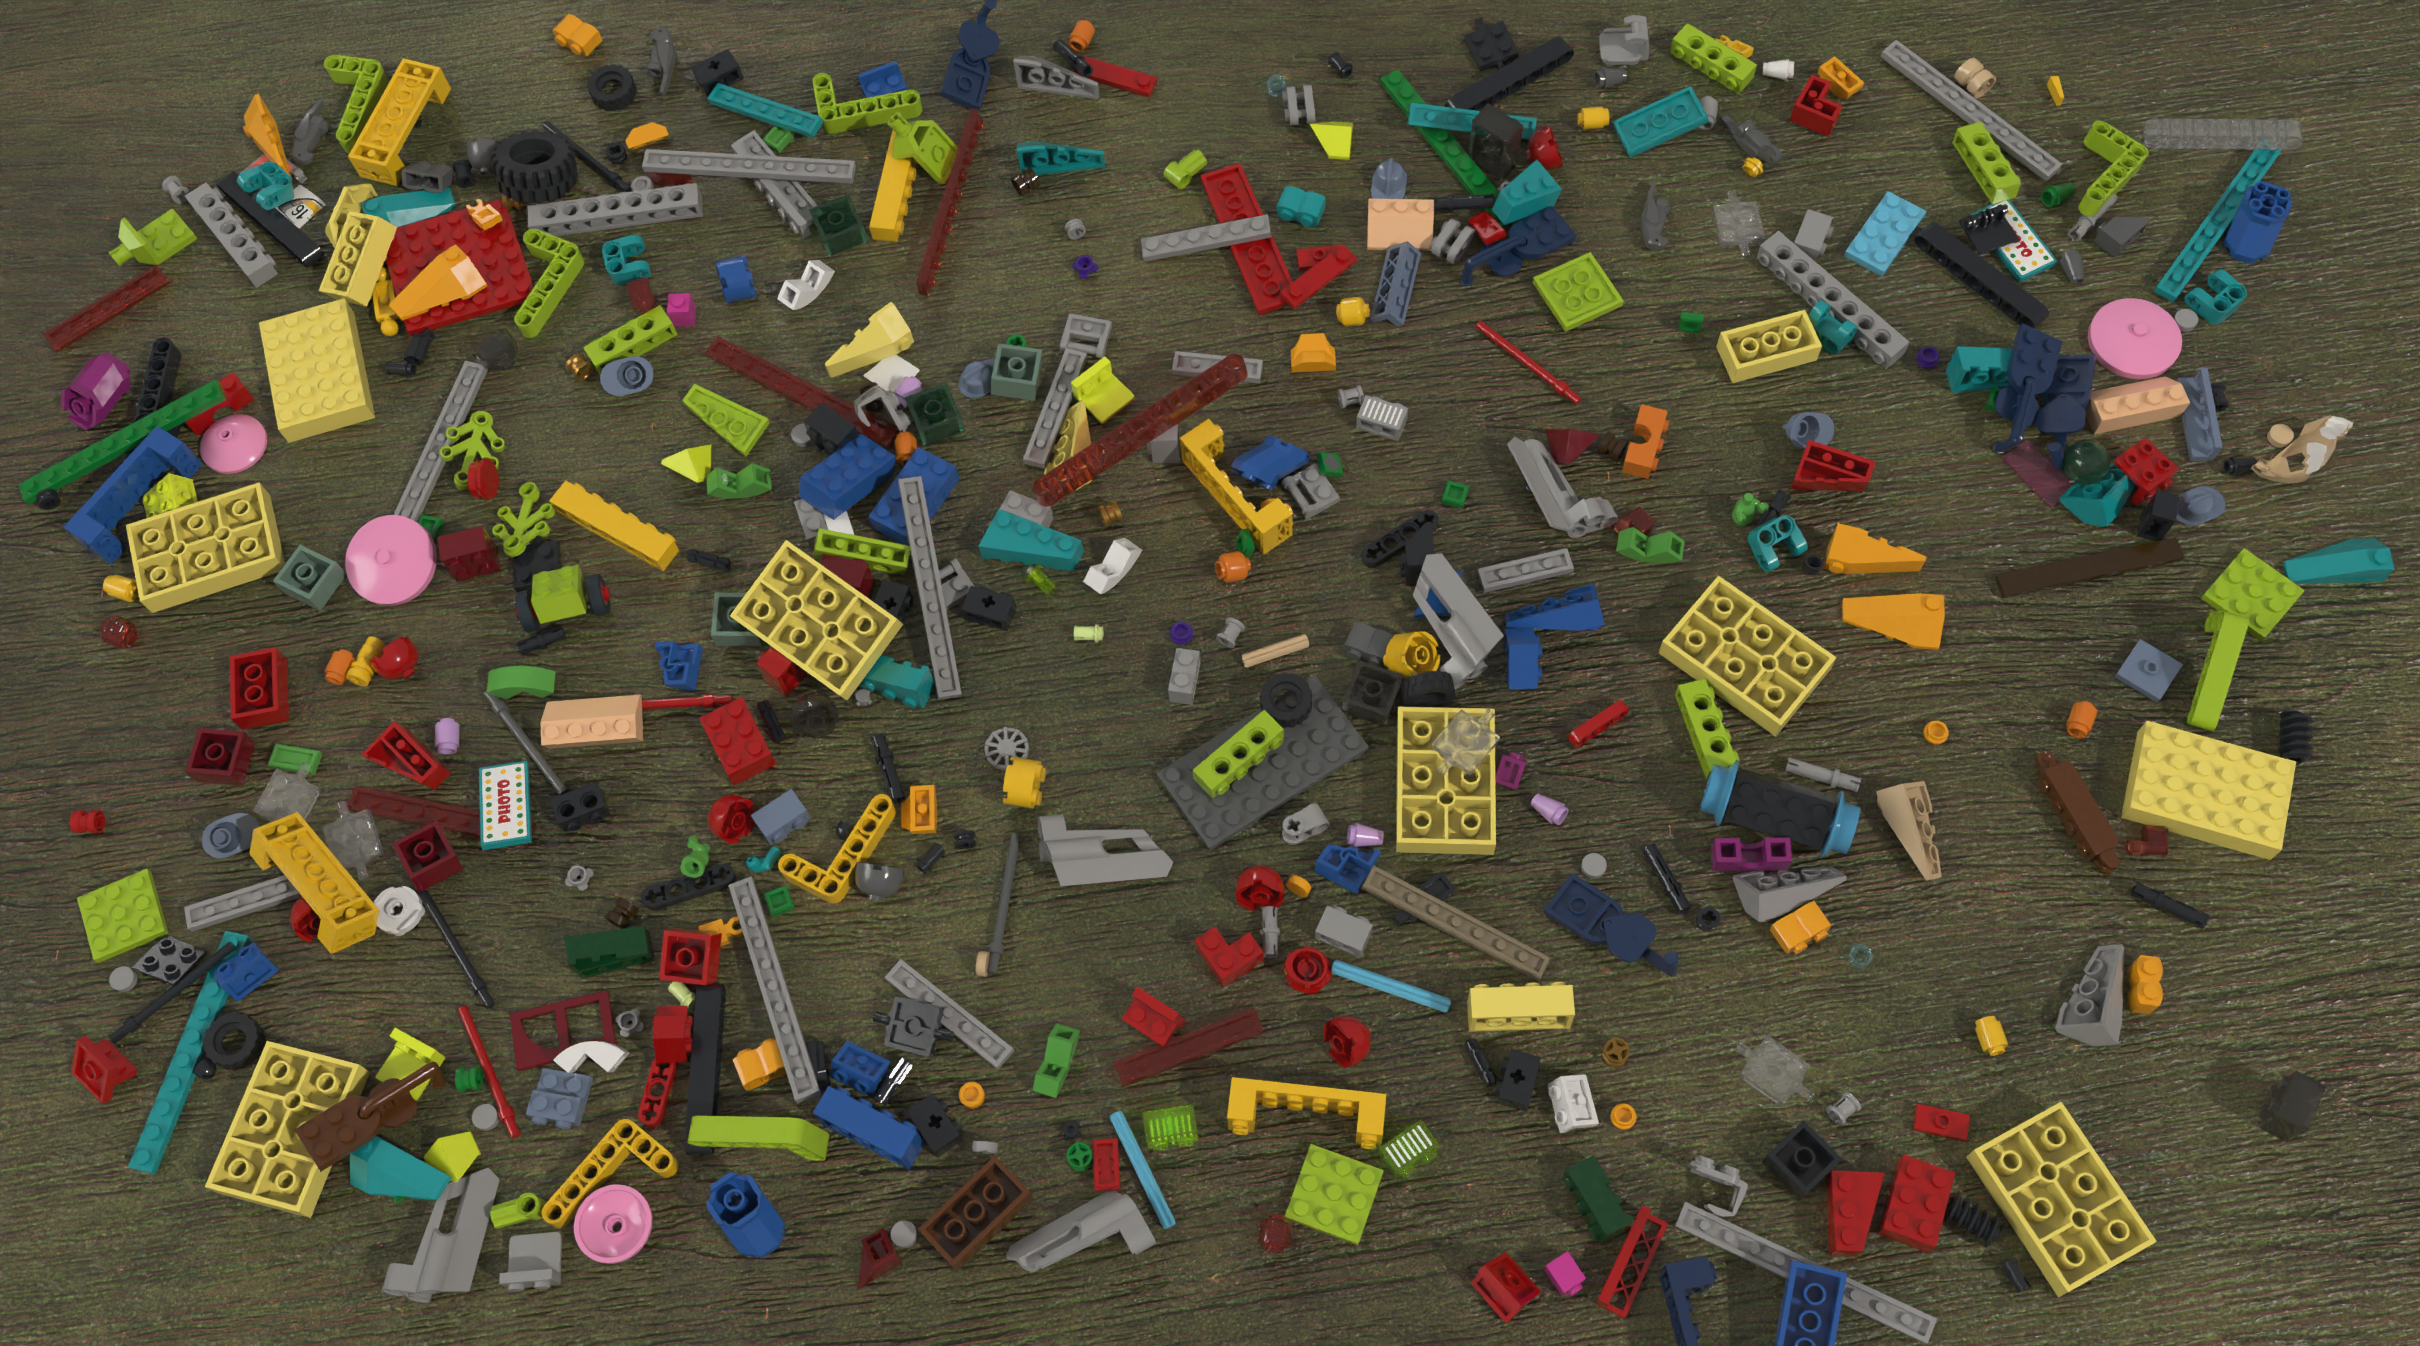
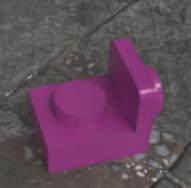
M1509 751V754H1503L1495 777V783L1517 790L1527 761L1522 760L1523 755Z

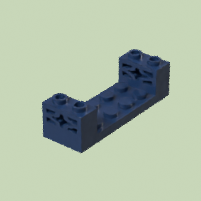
M1708 1256L1666 1264L1659 1272L1677 1346H1698L1697 1340L1700 1339L1697 1324L1692 1323L1690 1312H1693L1689 1295L1707 1292L1715 1283L1714 1279H1717L1715 1266L1713 1263H1709Z

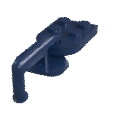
M985 0L975 23L972 21L962 23L958 33V40L963 48L956 50L950 58L940 96L977 112L982 106L990 76V65L986 58L996 54L1000 42L998 35L994 31L985 28L988 14L997 5L996 0Z
M1550 206L1515 223L1509 230L1507 240L1500 239L1489 246H1486L1484 243L1480 248V253L1466 260L1460 282L1463 286H1470L1473 283V270L1485 263L1498 276H1510L1520 271L1523 259L1536 260L1575 242L1577 235L1557 211Z
M2025 324L2018 326L2007 366V378L2010 386L1999 390L1995 401L1996 413L2000 417L2013 422L2009 439L2005 441L2000 440L1994 444V451L1997 454H2003L2018 446L2022 442L2025 427H2030L2036 422L2039 405L2034 396L2043 393L2050 387L2063 342Z
M2095 354L2059 355L2052 383L2042 393L2044 407L2038 411L2036 426L2041 433L2056 434L2055 442L2047 446L2052 466L2056 471H2061L2064 465L2068 434L2079 432L2085 425L2086 411L2084 408L2088 405L2091 398L2096 364Z
M1573 873L1544 909L1546 916L1586 942L1594 945L1607 944L1609 952L1624 962L1632 963L1641 957L1670 977H1675L1678 973L1679 956L1676 952H1667L1662 957L1648 947L1656 936V927L1653 922L1639 913L1624 915L1621 906L1614 899Z

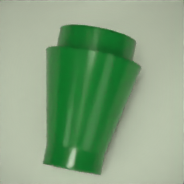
M2072 183L2048 186L2042 192L2041 200L2047 207H2056L2068 197L2074 195L2075 187Z

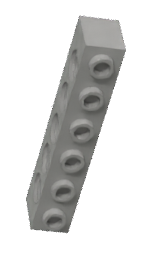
M206 182L185 195V198L256 288L278 275L273 267L276 265L275 261L269 254H263L266 250L258 240L255 242L252 240L255 236L249 228H242L244 225L243 221L237 213L235 215L231 214L234 210L227 201H221L223 196L216 187L211 189Z

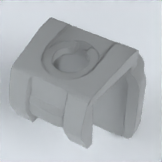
M1639 15L1624 17V25H1631V27L1607 28L1600 34V55L1602 61L1607 66H1633L1639 61L1648 60L1649 37L1646 17Z
M874 386L854 401L857 417L868 427L871 425L861 406L877 398H880L893 424L897 425L899 431L905 433V429L911 424L902 409L899 411L895 410L897 409L896 406L900 405L891 390L883 391L879 386Z
M1703 1156L1695 1157V1161H1691L1687 1165V1167L1691 1168V1173L1734 1188L1728 1211L1711 1204H1703V1208L1717 1217L1735 1216L1748 1187L1745 1181L1740 1180V1170L1724 1165L1720 1167V1170L1716 1171L1714 1170L1715 1166H1713L1714 1160Z

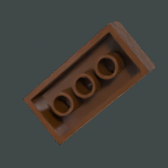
M994 1156L918 1230L952 1268L958 1272L1033 1197L1029 1190Z

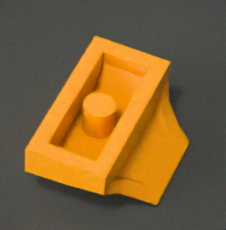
M1835 56L1818 69L1820 78L1832 82L1829 90L1838 98L1848 99L1864 86V82Z
M651 122L632 129L625 141L628 149L631 151L668 138L669 134L665 126Z
M1324 333L1300 335L1296 346L1291 349L1292 372L1336 371L1335 348L1330 345Z
M934 785L910 786V795L901 804V828L909 830L911 834L936 833L937 798Z

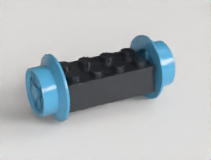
M1738 760L1729 768L1716 764L1713 765L1700 811L1713 814L1716 826H1720L1724 816V821L1781 838H1790L1791 841L1821 849L1820 857L1822 858L1830 850L1847 854L1856 831L1860 807L1845 803L1843 791H1840L1835 799L1834 795L1738 768Z

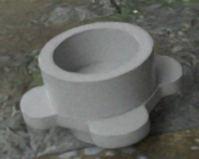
M578 864L573 865L568 871L565 884L568 887L574 886L580 891H584L588 888L587 883L594 873L590 868L585 869Z
M632 1009L617 1016L616 1022L621 1028V1036L628 1037L631 1033L641 1032L644 1029V1024L639 1018V1010Z

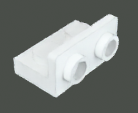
M1586 1074L1560 1076L1548 1083V1094L1552 1101L1555 1121L1558 1124L1560 1133H1566L1575 1128L1594 1127L1599 1124Z

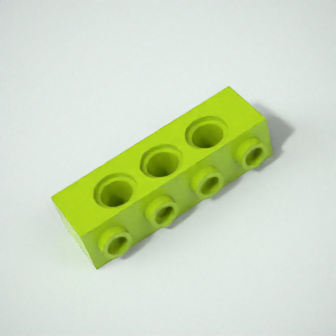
M1688 23L1672 39L1671 54L1738 94L1754 78L1757 64Z
M1981 122L1957 128L1953 145L1991 204L2016 198L2021 186V180L2012 170L2009 161L2002 155L2000 147L1995 144L1988 129H1985Z
M661 305L648 310L643 315L628 321L623 326L610 331L605 336L590 342L583 348L600 375L602 369L608 363L632 356H641L678 334L673 323Z
M819 528L812 558L822 560L823 555L826 554L850 560L861 559L869 564L870 570L904 576L908 566L910 546Z
M1706 678L1678 685L1675 697L1705 778L1708 780L1714 764L1729 768L1736 760L1739 761L1737 751L1731 747L1730 732L1723 726L1722 711L1720 707L1715 705L1714 690L1712 686H1708ZM1700 704L1705 707V710H1700L1695 705ZM1703 726H1710L1714 731H1707ZM1711 747H1718L1722 752L1716 753Z
M1263 710L1192 770L1193 779L1212 799L1218 794H1224L1235 779L1240 780L1248 772V768L1253 764L1257 765L1262 762L1267 752L1271 749H1277L1283 743L1284 729ZM1255 738H1262L1264 740L1259 744L1252 742ZM1237 753H1244L1246 755L1242 759L1234 757ZM1219 768H1226L1228 770L1225 774L1216 772Z

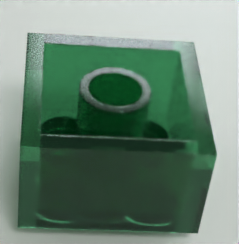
M849 194L809 209L813 224L828 257L868 241L862 221Z
M947 382L905 397L909 413L923 447L965 431L962 417Z

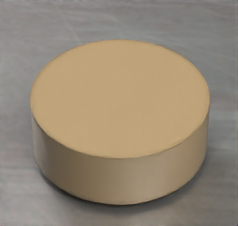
M2284 424L2274 425L2267 434L2268 441L2278 448L2288 446L2294 437L2292 429Z
M980 951L976 959L977 976L987 977L990 952Z

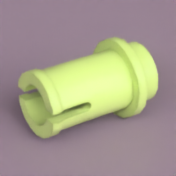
M1095 624V626H1074L1075 641L1095 640V643H1098L1099 640H1103L1104 630L1098 624Z
M673 981L669 985L668 991L681 1002L680 1006H687L688 1010L695 1007L696 993L691 992L682 982Z

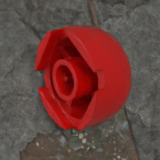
M1546 126L1534 132L1528 142L1529 149L1526 150L1529 162L1538 160L1546 170L1563 166L1562 157L1558 151V145L1551 128Z
M402 636L382 649L381 657L378 658L375 655L369 664L379 676L387 680H397L401 677L405 680L415 673L414 667L417 665L419 658L418 649L408 636L405 638Z
M735 794L725 795L717 799L708 814V826L712 833L729 844L741 842L738 839L743 835L747 837L755 825L751 817L756 812L752 808L753 802Z
M1257 865L1244 870L1237 880L1235 892L1237 903L1251 911H1257L1256 906L1279 907L1284 902V882L1278 872L1263 865Z
M301 897L293 905L290 913L292 929L301 940L314 942L312 939L318 937L321 919L306 900Z
M1344 1015L1324 1024V1042L1329 1041L1333 1050L1330 1049L1328 1052L1338 1065L1343 1068L1352 1067L1366 1058L1370 1050L1371 1033L1365 1024L1355 1017Z

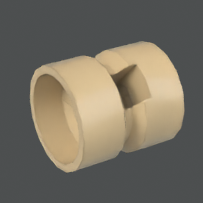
M1973 57L1959 67L1954 75V79L1961 86H1967L1968 92L1977 99L1992 88L1996 77L1987 69L1983 70L1984 66Z

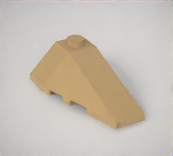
M1925 781L1903 783L1876 791L1878 807L1882 810L1883 816L1925 880L1941 878L1938 849L1932 844L1933 834L1936 833L1935 826L1930 825L1928 813L1933 811Z

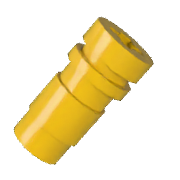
M369 636L365 644H363L356 662H352L346 678L356 685L368 686L374 674V670L369 665L370 661L375 655L378 658L381 657L385 643L378 638Z

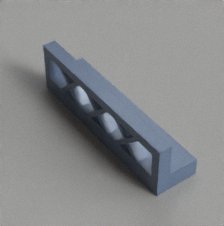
M1408 241L1388 247L1370 320L1374 323L1388 319L1396 327L1404 325L1421 252ZM1399 252L1397 257L1393 260L1394 254ZM1390 287V290H1389L1388 293L1384 296L1385 292H1386L1387 289ZM1385 306V311L1380 313V310Z
M2200 368L2195 378L2177 379V382L2182 383L2190 401V404L2182 414V422L2189 460L2213 461L2223 447L2208 368Z

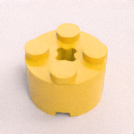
M1427 632L1395 634L1387 645L1383 663L1389 668L1392 675L1400 680H1406L1419 673L1437 671L1440 663V654L1437 655L1436 647H1438L1437 641Z
M1011 757L1010 761L1013 762V765H1007L1004 778L1003 792L1008 793L1007 798H1003V804L1032 809L1035 805L1040 806L1042 792L1039 791L1040 782L1045 781L1046 768H1043L1041 761Z

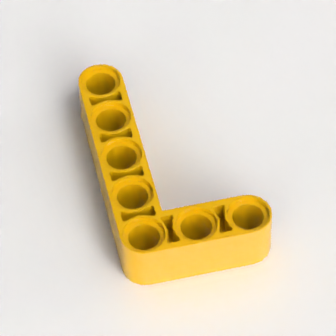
M879 794L871 800L827 871L794 854H786L778 862V868L788 882L829 903L841 902L855 881L857 862H867L895 817L896 810L890 797ZM881 806H888L887 810L883 812L878 811ZM870 825L876 826L871 832L865 831ZM856 846H863L861 851L853 852ZM790 865H797L793 871H786ZM851 866L847 872H840L842 867ZM810 876H817L813 882H807ZM838 886L835 892L827 893L830 887Z
M622 1119L612 1127L544 1205L542 1217L555 1228L566 1227L576 1216L583 1201L591 1193L601 1188L631 1152L663 1178L672 1177L677 1173L679 1169L678 1160L633 1121ZM632 1128V1134L628 1138H623L625 1130ZM651 1143L650 1150L642 1154V1147L645 1144ZM615 1148L614 1155L607 1159L605 1157L607 1151ZM664 1159H669V1165L664 1169H660V1163ZM597 1168L596 1176L588 1179V1173L592 1169ZM579 1188V1195L575 1199H570L572 1191ZM557 1209H561L560 1217L553 1220V1213Z

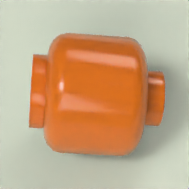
M1240 551L1221 554L1218 561L1215 562L1216 575L1225 583L1244 580L1251 569L1249 558L1245 557Z

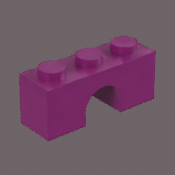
M1715 838L1710 847L1712 871L1787 870L1792 862L1790 838H1765L1762 842L1755 844L1740 843V838Z

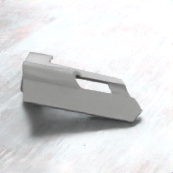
M1514 437L1507 443L1550 527L1566 531L1571 538H1579L1586 533L1608 528L1617 522L1618 516L1609 500L1597 497L1586 500L1583 498L1579 501L1553 457L1547 452L1545 446L1540 441L1528 439L1523 442Z
M1443 554L1426 555L1413 597L1452 657L1438 671L1451 674L1456 690L1466 683L1468 679L1475 678L1487 668L1484 659L1504 635ZM1430 588L1450 613L1451 618L1448 621L1442 622L1427 603L1426 599Z
M1063 814L1038 816L1041 862H1051L1053 864L1060 886L1167 877L1173 865V861L1152 841L1143 829L1066 830ZM1131 838L1142 851L1109 854L1104 850L1102 842L1109 839Z
M489 1168L461 1178L458 1182L448 1183L435 1203L413 1265L389 1264L382 1292L394 1296H407L408 1299L416 1302L429 1303L432 1294L470 1291L490 1217L491 1206H493L500 1180ZM461 1195L451 1233H441L439 1225L446 1201Z
M1106 1191L1010 1245L1006 1258L1017 1261L1023 1269L1034 1272L1117 1232H1120L1132 1254L1135 1253V1255L1157 1243L1133 1200L1127 1194L1121 1195L1117 1191Z

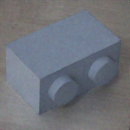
M792 789L751 815L770 845L783 841L787 834L795 829H801L811 819Z

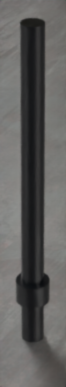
M549 121L544 122L543 128L550 131L552 134L557 133L570 142L574 153L603 175L609 184L613 187H618L623 192H631V187L622 181L620 175L607 169Z
M428 890L420 892L419 896L468 977L473 993L479 996L486 1009L492 1008L495 1003L487 991L488 986L486 982L478 976Z
M229 941L137 1015H131L123 1022V1026L109 1036L110 1041L116 1044L130 1032L134 1033L142 1026L141 1023L232 953L236 946Z

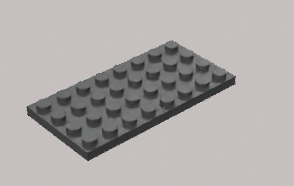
M1315 675L1305 680L1312 691L1311 713L1309 712V717L1300 725L1297 724L1292 728H1283V743L1277 749H1271L1267 752L1262 762L1257 765L1253 764L1248 768V772L1240 780L1235 779L1224 794H1218L1212 799L1193 779L1192 770L1260 714L1261 708L1157 773V778L1209 851L1369 750V746ZM1289 690L1276 698L1274 702L1279 709L1288 711L1296 707L1298 697ZM1255 738L1252 740V742L1256 744L1262 743L1264 741L1262 738ZM1237 753L1234 757L1242 759L1246 755L1244 753ZM1219 768L1216 772L1225 774L1228 770L1226 768Z

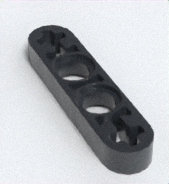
M1425 510L1363 548L1362 563L1368 568H1375L1404 551L1405 544L1411 538L1404 536L1403 532L1406 529H1412L1417 533L1420 530L1419 527L1423 526L1424 519L1432 520L1433 533L1438 528V515L1434 511ZM1392 540L1397 543V547L1388 549L1384 544L1386 541ZM1368 554H1376V559H1373L1372 557L1368 558Z
M727 864L716 865L705 869L700 877L693 878L685 875L650 886L643 891L641 900L649 910H660L729 888L728 885L735 883L736 874L732 867ZM726 871L729 875L726 876L725 881H722L720 877H722V872ZM710 875H712V876L714 877L713 880H714L715 884H713L711 878L709 877ZM699 878L707 879V884L702 889L694 887L695 881ZM677 885L683 886L681 895L676 897L671 895L673 887ZM663 890H665L668 899L664 898V893L662 892ZM652 894H656L657 898L655 899V903H652L650 901V899L652 898Z

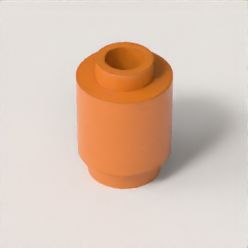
M1080 20L1076 23L1069 37V46L1074 51L1083 52L1087 49L1095 34V28L1091 22Z
M900 432L896 435L894 445L897 463L905 466L917 449V439L911 432Z
M343 649L334 651L324 671L326 674L325 680L335 685H343L344 681L348 680L346 674L351 668L352 662H356L353 654Z
M2087 701L2074 703L2066 723L2069 735L2076 738H2085L2091 732L2098 713L2092 703Z

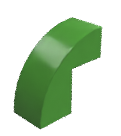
M754 463L737 474L720 468H716L707 474V495L729 499L748 498L771 490V469Z
M1632 527L1619 531L1616 552L1628 558L1647 563H1676L1682 561L1685 541L1671 531L1647 537Z
M532 666L497 668L489 671L487 693L504 699H509L521 692L544 698L554 693L556 671Z
M1056 1023L1048 1036L1045 1058L1035 1075L1033 1091L1057 1098L1070 1069L1080 1030Z

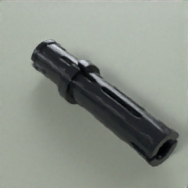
M1058 39L1054 42L1053 49L1069 63L1074 71H1078L1084 77L1091 76L1093 67L1086 62L1084 56L1077 54L1064 40Z
M1494 194L1461 197L1448 195V197L1429 198V200H1434V212L1449 211L1451 213L1454 210L1493 208L1495 204Z
M883 733L876 734L871 737L876 753L875 761L881 768L892 803L902 802L906 797L893 762L894 754L889 749L886 735Z
M1653 843L1643 848L1642 853L1664 888V895L1669 897L1677 914H1683L1690 910L1692 906L1681 890V883L1677 882L1657 845Z
M2138 881L2131 890L2130 896L2147 902L2151 905V908L2164 910L2201 929H2204L2209 921V914L2165 895V892L2162 890L2156 891Z

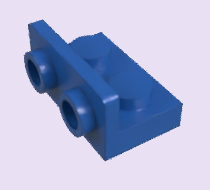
M897 61L884 64L858 75L866 98L908 90Z
M252 942L250 945L242 948L229 961L221 964L213 974L219 985L239 1002L279 970L261 951L259 946Z
M846 1041L831 1061L830 1076L837 1082L844 1083L855 1088L858 1092L872 1097L877 1092L878 1083L889 1070L891 1061Z

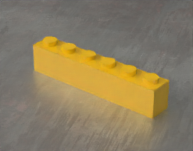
M892 130L869 228L874 240L898 242L899 234H902L904 230L903 217L907 216L908 213L907 200L912 196L911 183L916 179L915 166L916 163H919L913 157L897 160L893 158V139L896 135L894 130Z
M565 480L549 500L557 513L661 571L667 568L679 552L675 543L676 540L670 534L658 532L652 524L640 522L634 514L622 512L616 504L604 502L596 493L589 494L578 483L573 485Z

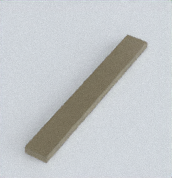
M1374 865L1362 886V889L1537 981L1541 979L1551 959L1549 956Z

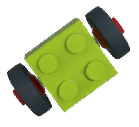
M579 565L565 566L561 569L548 572L543 571L533 575L532 593L530 590L516 593L515 611L523 629L526 632L539 630L542 623L586 614L587 602H590L596 616L609 614L611 595L608 586L605 585L600 574L588 576L585 582Z

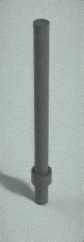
M486 690L484 696L492 705L491 709L496 716L502 718L558 794L563 795L567 793L568 789L509 713V708L505 702L499 700L497 696L488 694Z
M1012 833L1010 838L993 941L989 944L988 949L990 958L987 973L993 975L997 974L999 958L1003 955L1004 950L1002 941L1021 835Z

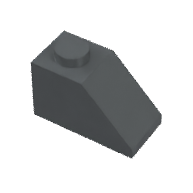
M2114 217L2108 223L2105 221L2099 226L2096 231L2098 235L2094 242L2115 258L2144 233L2150 220L2145 217Z

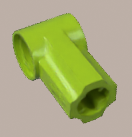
M1193 150L1178 163L1176 161L1171 162L1165 168L1163 175L1178 189H1184L1190 183L1192 176L1207 165V160L1200 150Z
M524 1193L518 1199L491 1206V1220L496 1229L530 1219L539 1220L543 1218L542 1209L546 1201L535 1194ZM535 1201L534 1209L528 1212L529 1205Z

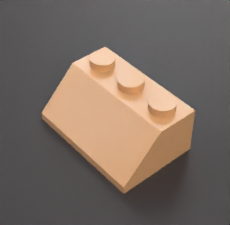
M1369 199L1367 250H1388V247L1408 241L1419 251H1431L1434 200Z

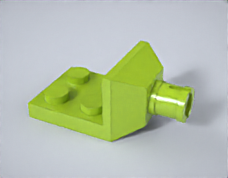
M900 112L891 115L887 124L896 132L893 139V158L897 160L913 157L939 185L945 184L962 151L933 120L908 122Z
M172 208L139 231H136L125 217L121 219L118 237L123 243L108 253L119 266L133 257L139 263L159 265L198 238Z

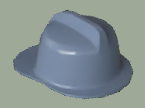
M1393 158L1382 162L1373 174L1371 196L1373 199L1404 198L1407 174L1402 166L1395 162Z
M632 356L608 363L601 371L600 383L609 394L624 396L648 388L652 383L654 372L651 364L645 358Z
M995 359L972 362L965 367L958 384L964 396L980 398L991 392V377Z
M1798 413L1790 417L1787 424L1782 426L1786 430L1788 439L1794 446L1799 448H1805L1808 440L1828 445L1834 435L1833 421L1828 415L1823 413Z
M2201 486L2189 489L2178 495L2181 498L2176 519L2180 523L2190 526L2202 524L2222 515L2226 502L2224 497L2212 487Z
M235 813L218 819L209 824L203 831L201 838L202 846L206 853L214 858L229 857L251 847L253 829L258 828L259 824L254 817L246 813Z

